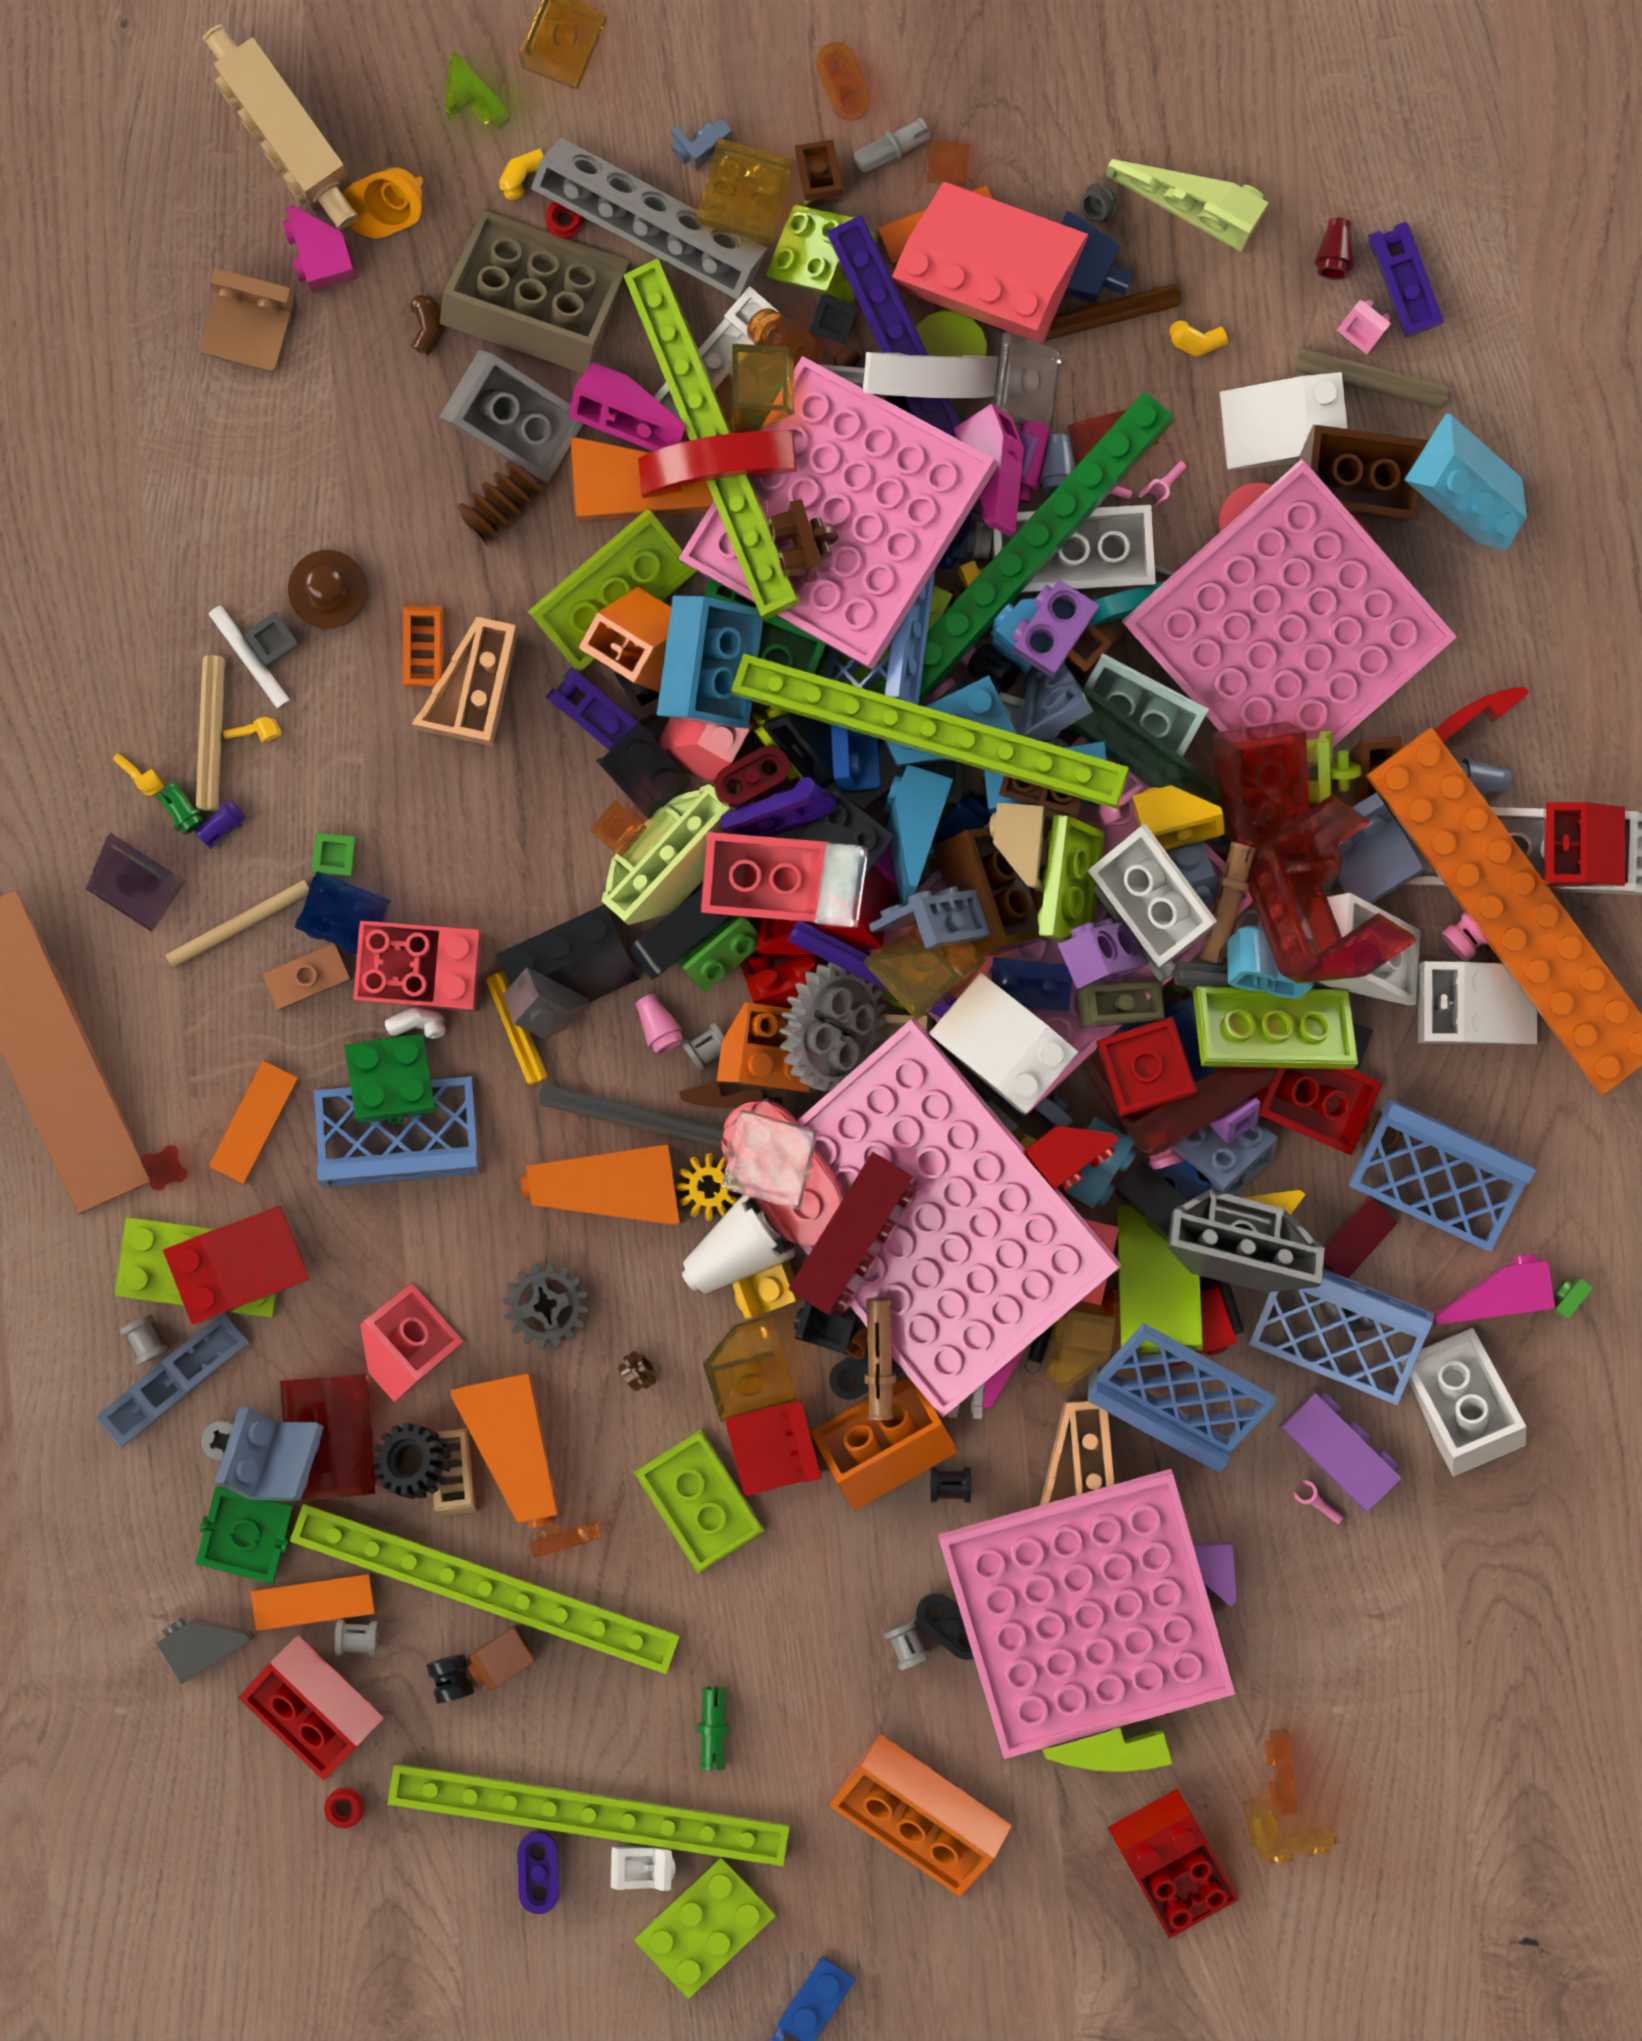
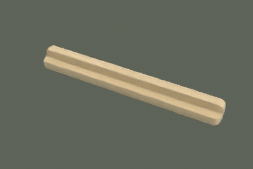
M217 655L204 656L202 660L196 807L201 811L208 812L217 811L219 808L225 660Z

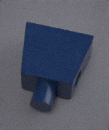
M1067 211L1061 224L1087 233L1089 237L1063 296L1096 303L1103 286L1125 295L1134 273L1114 265L1120 246L1073 213Z

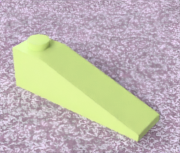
M1116 159L1111 160L1106 172V176L1240 252L1243 251L1269 203L1263 200L1264 196L1260 191L1249 185L1240 187L1231 182Z

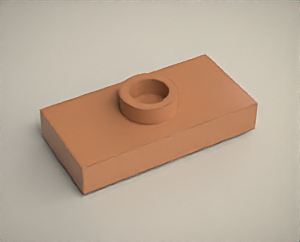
M332 943L262 973L278 1011L352 980L336 943Z

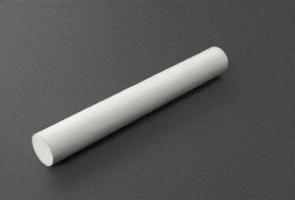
M219 605L210 611L208 615L276 708L280 709L290 702L289 697L224 608Z

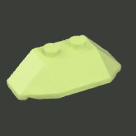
M710 784L700 787V790L687 792L672 798L663 808L659 807L653 814V817L650 820L648 819L612 858L606 882V892H603L601 901L628 925L672 913L703 881L707 833H726L722 830L721 816L735 811L736 808L722 804L717 799L714 788Z

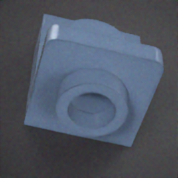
M723 119L714 125L712 122H709L694 134L693 138L695 140L690 142L681 129L675 126L671 130L674 143L670 147L683 164L689 161L698 170L733 142L732 130Z

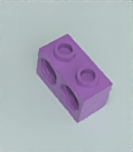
M1060 579L1057 580L1053 588L1047 584L1043 587L1033 603L1034 606L1039 608L1031 621L1023 618L1011 636V639L1016 641L1012 652L1052 679L1099 608L1097 603ZM1060 600L1068 601L1074 608V615L1069 619H1059L1054 615L1052 605ZM1036 634L1048 636L1052 642V649L1046 653L1034 651L1030 645L1031 637Z
M1112 918L1094 925L1091 922L1070 931L1071 939L1058 945L1077 989L1117 980L1148 965L1137 937L1126 922L1114 924Z

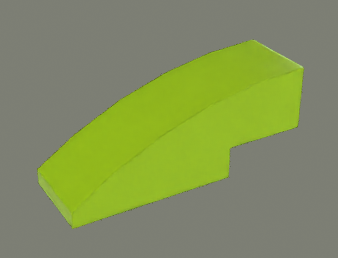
M1117 1727L1042 1748L1045 1759L1067 1766L1094 1771H1139L1172 1764L1166 1739L1161 1729L1123 1739L1121 1728Z

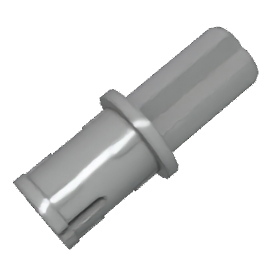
M918 118L915 122L893 133L886 131L883 138L856 151L854 159L861 172L866 173L894 158L898 161L902 159V154L925 142L931 141L930 132H925L927 125L923 119Z

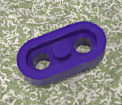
M534 1831L527 1834L518 1846V1892L520 1903L527 1911L534 1914H544L556 1905L560 1894L558 1846L550 1834L543 1831ZM533 1845H542L546 1850L545 1856L542 1858L534 1857L531 1853ZM536 1885H543L547 1889V1895L544 1898H537L533 1895L532 1888Z

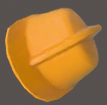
M394 167L386 168L381 172L353 182L343 192L352 209L358 214V218L349 227L363 237L376 239L386 237L412 226L418 222L422 214L421 185L423 178L421 176L414 177L405 169Z

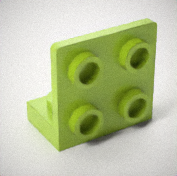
M794 205L767 269L766 276L771 280L816 290L823 295L852 304L855 295L826 236V231L853 219V217ZM869 230L876 243L878 236Z

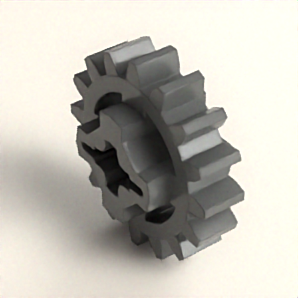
M549 1262L546 1271L542 1272L537 1263L532 1264V1275L529 1276L521 1270L518 1272V1276L522 1282L519 1285L515 1283L508 1284L507 1287L514 1292L513 1298L503 1299V1303L512 1306V1311L504 1315V1318L506 1320L515 1319L517 1324L511 1330L513 1334L522 1330L526 1333L523 1343L529 1344L533 1338H537L539 1348L544 1349L547 1340L551 1339L555 1347H560V1336L565 1335L572 1341L575 1338L574 1332L571 1330L573 1326L585 1327L586 1324L579 1319L580 1313L590 1312L589 1307L581 1305V1299L589 1296L588 1291L578 1292L576 1287L582 1281L580 1277L574 1278L571 1281L567 1278L570 1268L564 1267L560 1273H556L554 1263ZM547 1278L559 1281L569 1292L560 1294L552 1290ZM532 1283L534 1290L532 1298L528 1304L520 1306L523 1292ZM541 1287L548 1299H555L557 1302V1307L551 1309L552 1316L550 1317L552 1324L545 1311L538 1312L536 1309V1304L542 1302L541 1295L543 1294ZM573 1305L569 1321L561 1328L559 1317L565 1307ZM534 1317L543 1322L546 1332L533 1329L524 1319Z

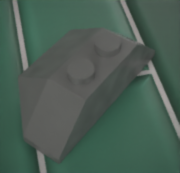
M1209 1189L1171 1212L1168 1249L1192 1274L1265 1293L1315 1288L1322 1284L1325 1248L1317 1240L1314 1241L1305 1228L1284 1208Z

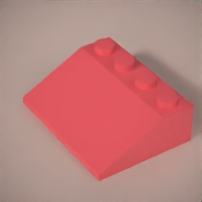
M943 182L907 240L892 278L898 290L903 293L1043 344L1089 236L1087 233Z

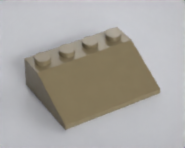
M482 210L443 293L439 324L584 374L590 364L594 362L624 281L623 275L627 273L630 260L569 239L556 237L552 233Z

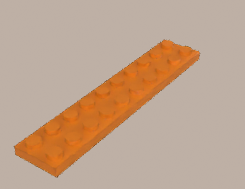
M1433 728L1425 730L1365 776L1596 1092L1599 1095H1604L1642 1066V1014L1550 888L1544 886L1542 877Z

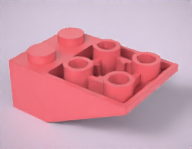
M360 921L353 1000L477 1012L483 933L480 930Z

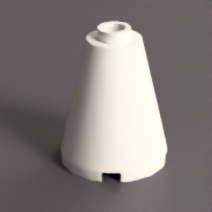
M750 1191L738 1199L683 1261L685 1270L682 1272V1276L693 1291L700 1290L707 1294L787 1262L794 1257L795 1249L787 1250L785 1243L788 1240H785L777 1233L765 1216L764 1211L752 1200L753 1196Z

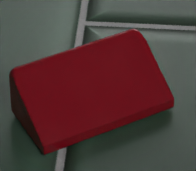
M1367 1197L1324 1244L1323 1264L1333 1273L1349 1278L1396 1226L1397 1222L1372 1197Z

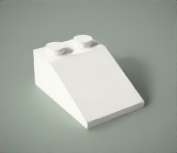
M1342 372L1300 376L1219 392L1227 470L1296 464L1313 425L1348 429Z
M1352 893L1311 900L1308 942L1312 944L1313 979L1333 989L1349 990L1351 993L1409 1006L1416 1005L1421 930Z
M981 972L928 1033L1017 1111L1025 1114L1028 1113L1078 1053L1075 1048Z
M1473 1327L1420 1350L1408 1380L1434 1441L1453 1477L1526 1446V1425ZM1407 1359L1401 1361L1403 1368L1407 1362Z

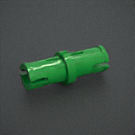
M711 1686L702 1687V1722L698 1723L697 1730L701 1734L699 1768L712 1771L713 1766L717 1771L725 1769V1734L729 1733V1725L725 1723L727 1688L714 1686V1690H711Z

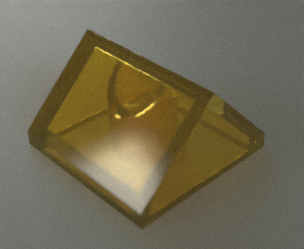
M540 0L518 52L522 69L570 88L578 89L607 17L582 0Z
M732 344L728 375V424L731 432L762 431L793 415V350L787 346Z

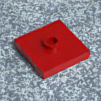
M1173 1017L1096 1040L1120 1118L1197 1095V1089Z

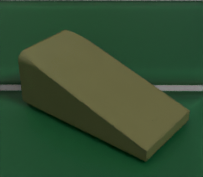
M1161 981L1102 983L1076 990L1080 1028L1157 1022L1165 1019ZM1146 992L1151 995V998L1148 1001L1146 997Z

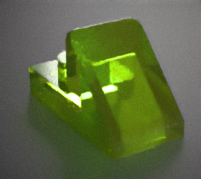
M455 51L449 56L445 102L447 119L451 120L473 101L474 103L470 108L479 120L485 125L490 121L499 130L510 120L507 109Z

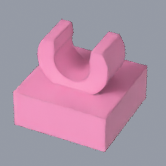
M1360 299L1336 331L1367 355L1391 323L1389 322L1390 315L1388 313L1381 316L1371 308L1374 303L1373 301L1367 300L1364 302Z

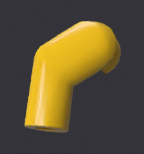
M1179 320L1174 322L1169 329L1171 341L1175 347L1191 356H1201L1229 344L1227 334L1222 326L1201 333L1189 326L1188 322Z

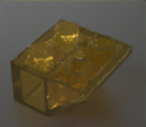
M1068 1311L1053 1324L1051 1340L1058 1341L1056 1357L1049 1356L1046 1369V1380L1052 1381V1389L1061 1392L1066 1391L1110 1358L1116 1318Z

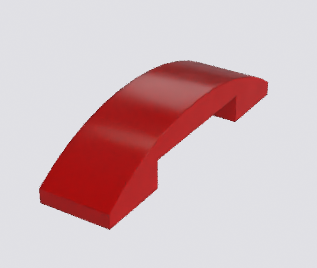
M752 431L710 436L667 446L638 458L641 496L643 498L681 492L682 485L751 473H755L758 478L797 471L792 431Z
M1518 687L1484 696L1454 713L1434 731L1441 741L1445 742L1482 711L1494 722L1527 696L1529 691L1525 687Z

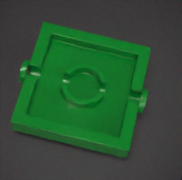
M423 1033L394 1038L389 1036L387 1039L376 1038L373 1041L344 1045L356 1124L388 1120V1123L395 1124L404 1121V1117L435 1113Z
M216 1486L208 1517L204 1516L201 1522L200 1532H203L195 1564L273 1584L282 1553H286V1546L289 1542L287 1533L295 1505L276 1500H249L225 1487Z

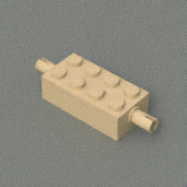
M223 24L216 25L208 30L202 39L218 59L214 66L219 77L214 81L233 111L238 107L241 108L237 113L255 142L261 138L264 140L260 143V146L277 173L279 174L283 170L286 171L282 176L300 205L307 201L313 211L322 206L336 224L338 230L350 226L358 218V214L352 209L341 193L352 184L344 164L255 39L252 37L237 47L226 32Z

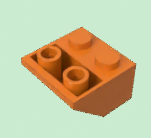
M636 587L597 612L578 648L630 681L660 693L671 606L642 588Z
M745 1002L722 1040L717 1081L782 1091L809 1092L810 1086L801 1084L799 1082L800 1077L791 1075L793 1065L784 1062L790 1051L780 1047L788 1039V1035L780 1033V1029L788 1026L789 1020L782 1016V1013L792 1009Z

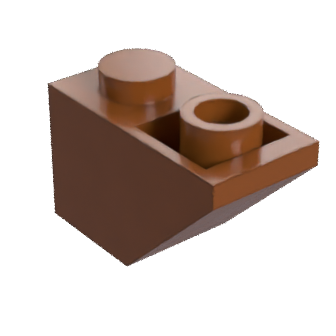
M1123 619L1086 627L1065 659L1066 663L1083 679L1096 666L1102 653L1106 655L1129 630L1121 622Z
M514 1625L477 1648L469 1657L471 1665L468 1666V1669L478 1686L482 1687L486 1684L491 1692L534 1663L537 1657L517 1625Z

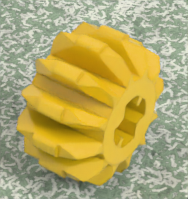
M712 1153L706 1154V1167L704 1168L701 1167L696 1157L691 1158L690 1162L696 1172L692 1174L684 1168H681L679 1171L680 1175L690 1179L689 1184L678 1183L675 1185L677 1191L689 1190L690 1195L679 1200V1204L685 1206L694 1200L696 1204L690 1212L692 1217H696L699 1214L702 1206L706 1207V1221L713 1220L712 1207L717 1206L720 1215L723 1217L728 1211L722 1202L726 1200L731 1205H734L738 1201L737 1198L728 1195L729 1190L742 1191L743 1184H729L728 1180L737 1175L733 1169L726 1174L722 1172L728 1164L725 1157L721 1158L717 1168L713 1167ZM705 1176H713V1181L720 1183V1192H713L714 1198L707 1199L705 1192L698 1191V1184L700 1181L705 1183L703 1179Z

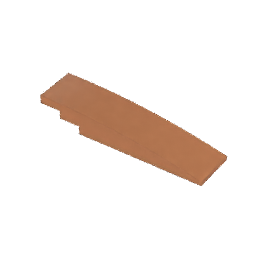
M14 890L1 896L0 1050L76 1211L80 1214L152 1182L60 972L57 966L53 964L38 928L34 927L19 891Z

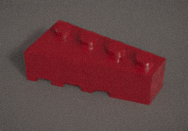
M872 1151L788 1290L827 1315L843 1318L863 1280L873 1269L877 1261L876 1257L883 1244H887L898 1227L896 1221L903 1208L907 1210L919 1193V1189L916 1188L919 1179Z

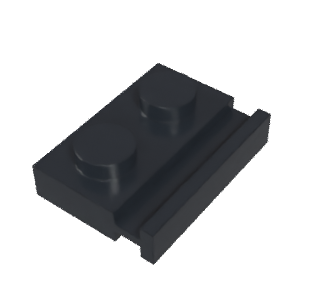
M639 722L609 748L610 751L603 758L599 757L596 760L649 820L659 807L663 808L691 782Z

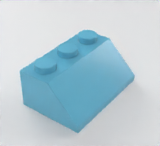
M1446 413L1406 476L1405 481L1476 543L1506 551L1527 518L1523 478L1456 418Z

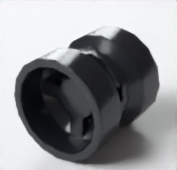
M465 1654L446 1657L426 1664L429 1677L435 1681L436 1688L433 1693L436 1704L453 1701L475 1693L472 1681L466 1677L467 1661Z

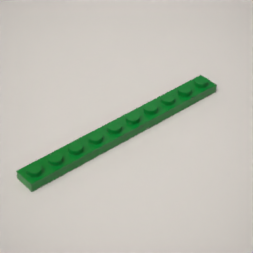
M1145 391L927 632L918 705L926 699L988 630L1005 606L1014 601L1174 423V415ZM885 679L878 687L880 692L884 695L887 679Z

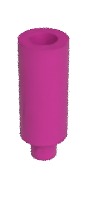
M1021 423L1020 432L1038 438L1026 476L1021 475L1019 502L1030 503L1032 490L1039 489L1050 429L1049 426L1041 423Z

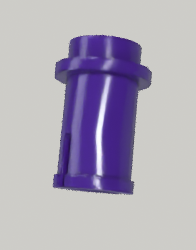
M232 800L226 805L222 802L219 805L221 809L203 825L194 830L203 843L207 844L209 849H212L215 844L236 826L238 828L243 826L241 822L246 819V816Z

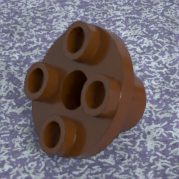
M320 550L305 556L294 567L288 582V596L294 611L303 621L321 630L336 629L352 622L362 611L368 599L367 581L360 566L350 556L335 550Z

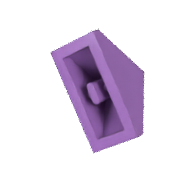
M1230 1542L1193 1544L1204 1584L1232 1607L1237 1602L1233 1544Z

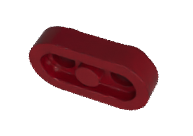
M766 746L723 768L715 779L714 791L717 799L725 806L737 808L779 787L788 777L790 763L787 755L777 747ZM769 763L775 766L776 772L773 775H766L761 767ZM736 782L741 786L742 790L738 794H731L727 790V785Z

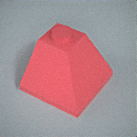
M750 716L748 729L670 718L657 743L677 765L709 783L712 780L715 782L718 773L723 768L738 760L757 722Z
M413 1283L405 1287L360 1324L368 1373L394 1402L417 1385L464 1343Z

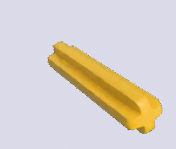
M504 971L490 975L486 978L487 985L526 1082L530 1085L541 1082L547 1078V1073L531 1033L513 1023L503 998V994L510 987Z

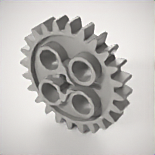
M829 962L828 966L817 965L816 973L806 972V985L796 983L795 986L799 995L797 998L788 997L787 1000L793 1007L791 1011L782 1013V1016L789 1020L788 1026L780 1029V1033L788 1035V1039L780 1047L790 1051L784 1062L793 1065L791 1075L800 1077L799 1082L801 1084L822 1091H831L865 1061L869 1055L877 1050L874 1047L875 1041H883L884 1039L881 1034L877 1033L878 1028L886 1024V1020L879 1019L878 1015L886 1006L876 1002L881 996L882 990L874 989L875 984ZM814 1015L826 1018V1023L819 1021ZM841 1030L852 1035L853 1039L849 1036L841 1035Z

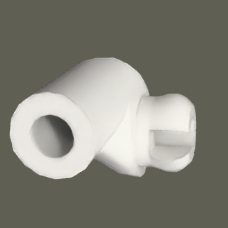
M417 1006L410 1007L385 1020L386 1029L392 1037H397L413 1028L424 1029L426 1037L438 1039L446 1031L443 1024L445 1019L438 1011Z

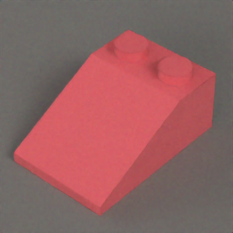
M708 832L700 913L822 923L829 842Z

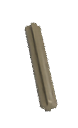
M1302 348L1299 351L1296 361V369L1314 375L1342 372L1344 383L1437 408H1443L1449 396V388L1447 386L1307 348Z

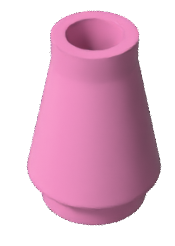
M656 993L649 994L635 1003L649 1049L653 1048L656 1055L670 1052L684 1042L681 1035L683 1029L660 1002Z

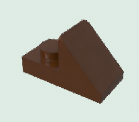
M833 140L795 145L804 207L842 202L844 192Z
M1400 736L1360 740L1350 751L1349 756L1352 762L1361 766V775L1356 778L1355 805L1377 792L1365 775L1401 749L1402 739Z

